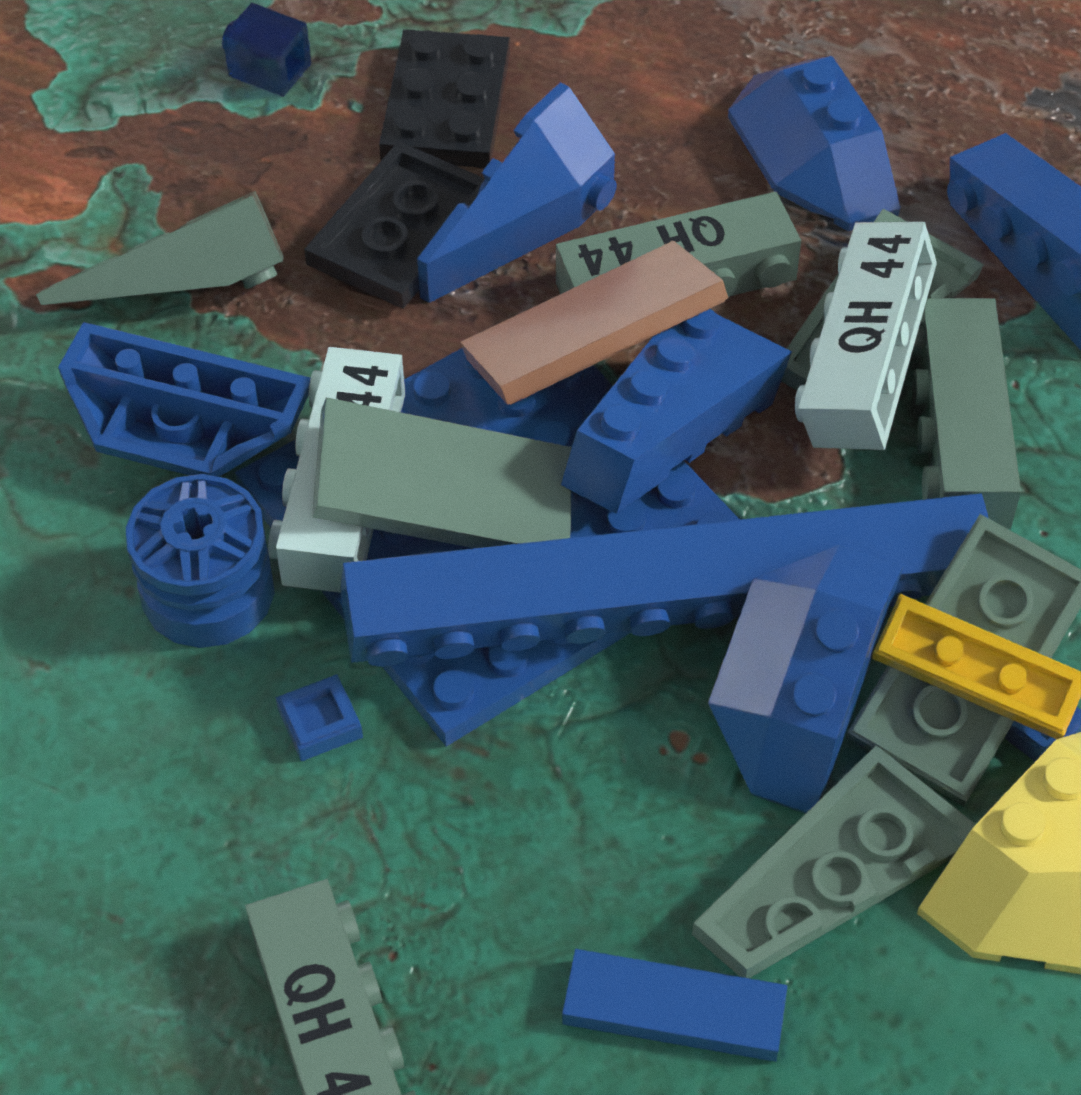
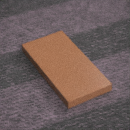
M673 240L460 343L471 365L505 403L511 405L725 302L728 299L723 280Z

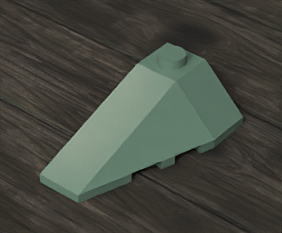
M253 191L188 221L171 233L166 232L129 249L125 254L111 257L38 292L36 296L41 305L229 286L242 280L245 288L248 289L276 276L277 272L273 265L283 261V254L256 191Z

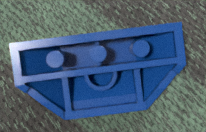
M833 56L805 60L753 76L729 108L728 118L774 192L813 213L833 218V224L847 231L853 230L855 223L874 222L882 209L899 216L900 204L882 129Z
M86 322L82 323L58 366L60 376L96 452L186 475L206 474L220 477L292 432L309 396L311 379L310 377Z
M838 545L753 578L708 701L751 795L804 814L823 797L903 571V565Z

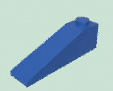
M560 82L522 118L513 130L520 140L503 162L492 158L483 170L482 174L485 180L479 188L476 199L470 206L465 203L458 204L417 258L421 299L430 303L580 227L596 210H603L611 202L617 187V183L614 180L615 153L567 85Z

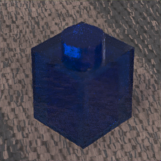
M252 2L236 20L228 24L222 35V47L225 51L228 75L282 97L287 94L312 64L307 23Z

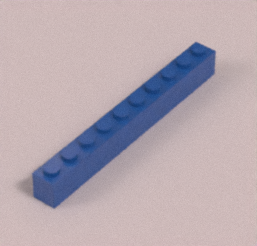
M980 493L343 563L340 591L351 663L368 661L372 666L385 667L399 664L405 661L408 656L435 653V656L438 658L454 659L472 653L475 648L500 645L506 651H521L538 645L540 641L566 638L570 643L581 644L598 640L606 633L631 630V633L636 636H650L667 630L671 625L695 623L696 627L703 629L716 628L730 623L734 618H739L753 578L838 545L903 565V571L890 607H894L900 594L916 601L921 596L931 595L979 514L987 518L989 517L983 495Z

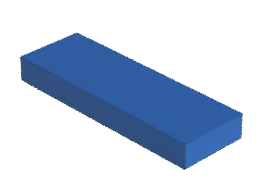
M575 949L562 1013V1024L777 1062L788 985Z

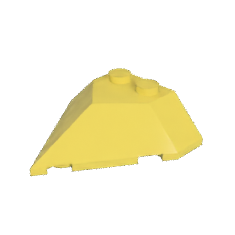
M1081 732L1056 739L971 829L918 908L917 914L972 958L1000 962L1002 956L1045 962L1044 969L1081 974Z

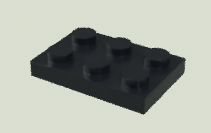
M403 29L379 142L380 160L400 141L455 166L486 168L493 155L510 56V37Z
M398 141L305 247L306 265L404 309L419 291L417 258L458 204L465 203L470 206L473 203L485 178Z

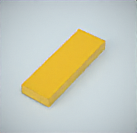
M902 594L899 595L872 655V659L1055 739L1064 737L1081 698V671Z

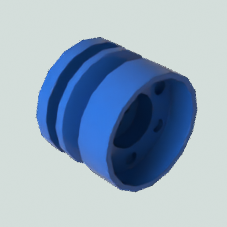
M206 474L176 477L151 489L134 506L126 525L127 551L132 562L133 573L137 578V588L143 611L157 632L174 643L205 648L229 644L249 634L264 619L275 594L261 509L249 491L227 478Z

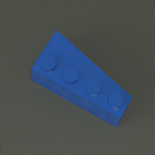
M1007 133L951 156L950 183L947 186L950 205L1081 351V186Z
M711 309L654 335L577 430L561 485L616 514L666 480L670 470L680 462L686 460L690 463L704 453L706 445L720 434H724L727 437L742 426L744 418L753 411L761 413L771 406L792 351L717 315Z

